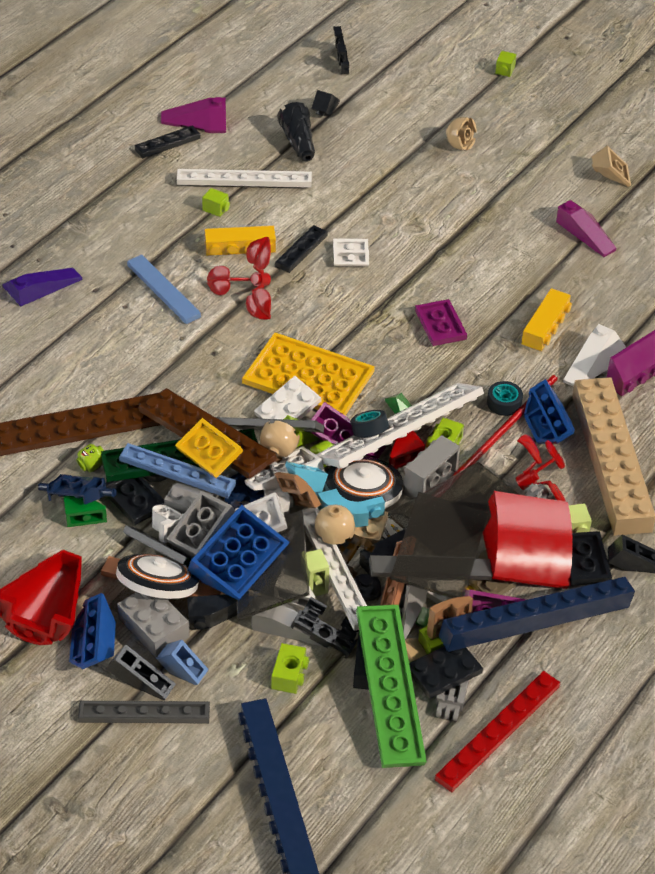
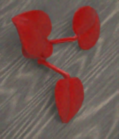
M269 237L254 240L247 247V260L249 263L254 264L253 268L258 271L253 273L250 278H229L230 270L223 265L212 268L207 276V284L216 295H225L229 291V281H251L254 286H258L252 290V295L246 298V308L252 316L264 320L271 319V297L269 292L263 289L264 286L270 284L271 277L269 273L261 270L265 269L270 261L271 245Z
M529 435L521 436L517 442L521 443L528 450L535 461L522 474L515 477L519 487L525 490L531 484L538 485L541 483L548 485L556 500L566 502L564 495L555 483L553 484L550 480L537 483V480H539L537 473L554 461L560 469L565 468L564 460L557 452L555 446L549 440L545 441V446L552 459L534 470L532 468L536 464L542 463L539 455L540 452Z

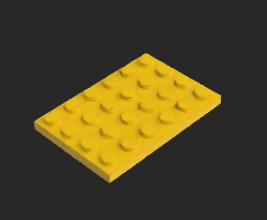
M274 333L242 377V384L274 394L291 378L296 376L321 397V402L314 409L319 410L322 404L326 402L346 416L373 375L375 366Z

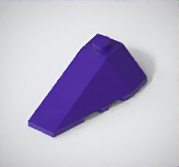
M74 268L29 273L4 283L3 288L21 307L81 281L82 276Z

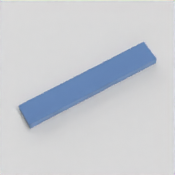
M143 255L127 261V266L185 324L201 318V312Z
M127 443L119 456V461L225 498L230 496L236 485V480L222 475L214 478L202 468Z

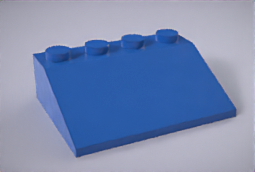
M241 505L192 558L188 571L204 584L240 600L290 542Z

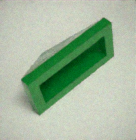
M402 392L385 398V402L395 414L412 406Z

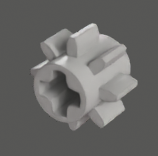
M541 483L538 485L531 484L526 489L528 492L526 496L547 499L550 494L548 489Z

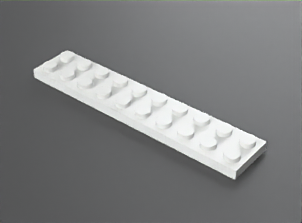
M456 383L387 418L389 427L385 432L366 438L352 436L316 455L322 458V462L326 466H335L339 469L345 468L349 463L363 459L364 455L378 451V448L392 444L393 440L407 436V433L421 429L422 425L432 423L440 416L448 415L449 411L463 407V404L477 400L478 396L484 394L483 388L481 386Z

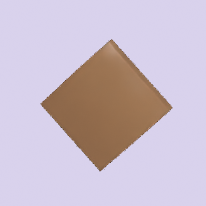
M275 473L281 490L291 493L295 505L314 509L321 505L313 489L301 477L295 474Z
M471 596L452 598L430 607L427 635L433 640L439 636L444 619L471 613L473 598Z

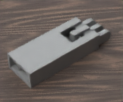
M470 680L458 685L457 697H454V688L437 695L436 706L438 708L436 717L440 718L442 711H444V719L449 720L450 713H454L453 721L458 720L459 711L462 712Z

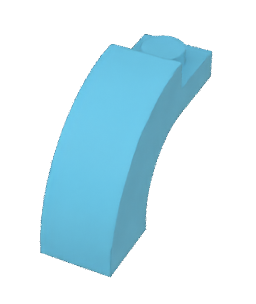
M337 489L318 493V499L321 503L318 507L319 510L328 505H342L348 508L354 516L355 527L368 526L369 519L384 515L385 501L382 496L355 502L343 498Z

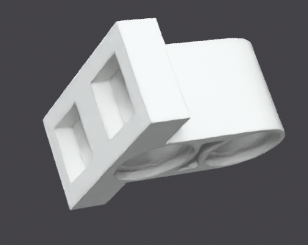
M155 505L152 508V528L159 532V541L162 543L169 542L167 540L168 536L184 515L167 505Z

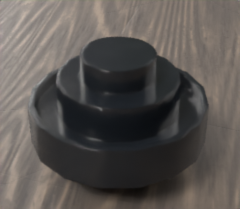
M360 574L354 578L364 601H372L380 595L381 582L377 577H371V574Z

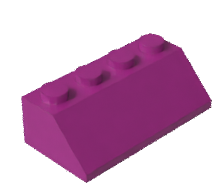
M655 330L610 357L607 378H612L616 393L620 396L633 391L635 387L644 384L648 379L655 376Z

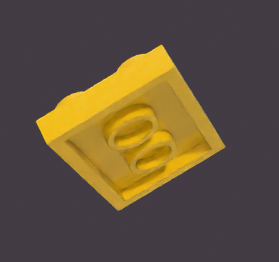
M203 418L175 445L179 451L214 478H217L243 452L241 446Z

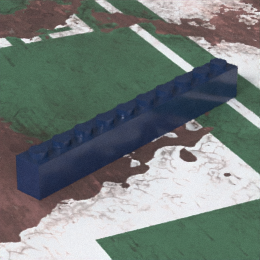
M621 577L443 620L439 638L447 651L450 652L629 608L635 590L626 577Z
M267 698L241 703V712L238 713L240 726L244 725L245 728L243 730L244 741L250 745V748H248L250 761L254 760L255 762L253 771L255 779H259L261 783L258 784L260 796L265 797V814L271 818V821H269L271 835H276L277 840L274 843L276 853L282 856V860H280L282 873L319 874Z

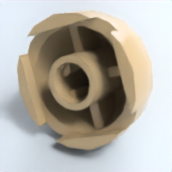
M459 117L451 121L446 130V136L450 145L459 150H469L476 139L473 138L474 133L477 132L476 124L472 118Z
M275 421L269 424V422H266L261 430L260 445L274 452L276 458H284L294 452L299 443L300 436L299 434L296 436L294 433L295 429L287 423Z
M335 504L328 505L319 511L315 519V534L317 537L319 535L323 542L333 545L345 543V539L353 537L355 532L354 516L348 508Z

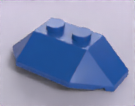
M546 379L529 390L524 418L538 444H545L547 440L552 444H558L574 434L575 428L564 406Z
M103 593L84 601L82 605L84 608L78 614L72 627L69 662L82 670L114 656L116 622Z

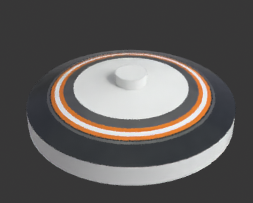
M363 457V459L353 461L347 467L341 469L330 466L326 472L328 476L325 482V490L337 489L343 498L350 501L360 502L382 496L385 501V508L395 504L402 495L403 479L399 471L389 463L376 458Z
M141 553L128 555L119 560L116 570V576L123 585L138 593L157 598L176 599L190 596L196 592L199 579L188 571L189 566L183 565L170 557L158 554Z

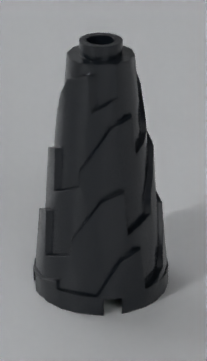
M292 102L284 105L285 109L283 111L282 109L279 110L277 119L297 156L302 161L308 162L315 155L310 112L307 105L306 107L304 106V103Z

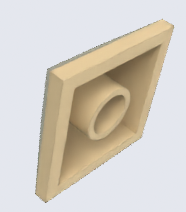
M606 146L592 156V167L596 172L627 187L631 186L628 164L610 147Z

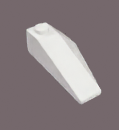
M598 324L588 337L563 382L574 387L575 380L595 379L601 373H607L610 357L626 348L617 333L610 328Z
M300 447L295 449L288 457L282 458L280 462L270 464L268 470H262L252 478L246 479L245 484L253 490L279 489L280 486L275 473H288L285 466L286 461L316 467L324 471L322 458L308 449Z

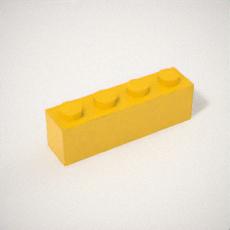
M274 226L205 229L206 256L246 254L248 245L254 240L263 237H269L271 253L276 252Z
M551 288L525 327L521 344L542 351L545 345L548 346L552 334L555 335L559 323L562 324L565 314L570 312L572 303H570L571 295Z

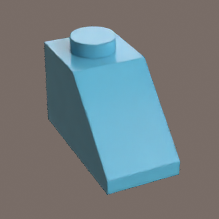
M286 461L285 466L289 474L298 475L305 480L317 496L318 493L323 491L328 476L326 472L316 467Z

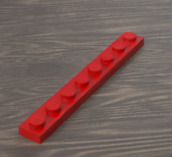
M543 671L435 775V781L452 793L560 687L561 682Z

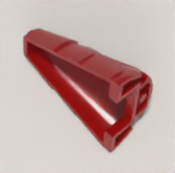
M61 550L0 589V618L3 619L6 623L5 627L12 634L26 642L37 645H52L53 642L61 641L68 635L75 622L78 589L81 582L82 556Z

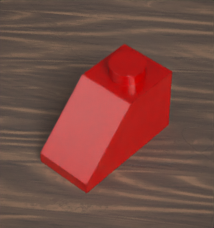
M414 431L407 433V436L395 440L389 464L396 469L406 466L421 451L425 450V444Z

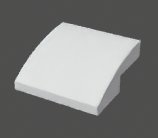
M333 239L334 266H369L368 239Z

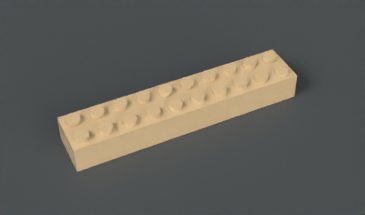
M612 378L575 380L572 397L613 535L652 533L655 523V512Z

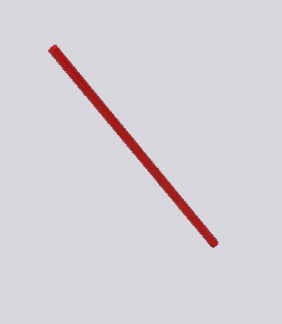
M552 375L547 381L552 386L558 378ZM527 401L423 504L426 510H429L518 421L525 412Z

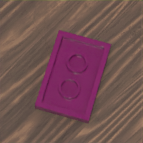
M449 299L415 305V312L432 346L467 340V333Z

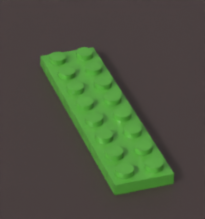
M399 605L357 606L356 614L382 768L424 766L427 761Z

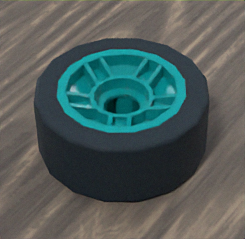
M500 381L492 384L488 389L487 405L493 413L509 416L513 415L522 406L523 392L517 384Z
M383 410L365 411L355 415L350 420L353 434L359 438L379 435L389 427L387 415Z

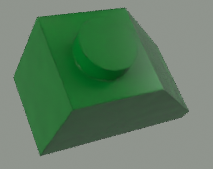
M64 496L67 527L107 522L106 506L97 501L84 504L83 497Z

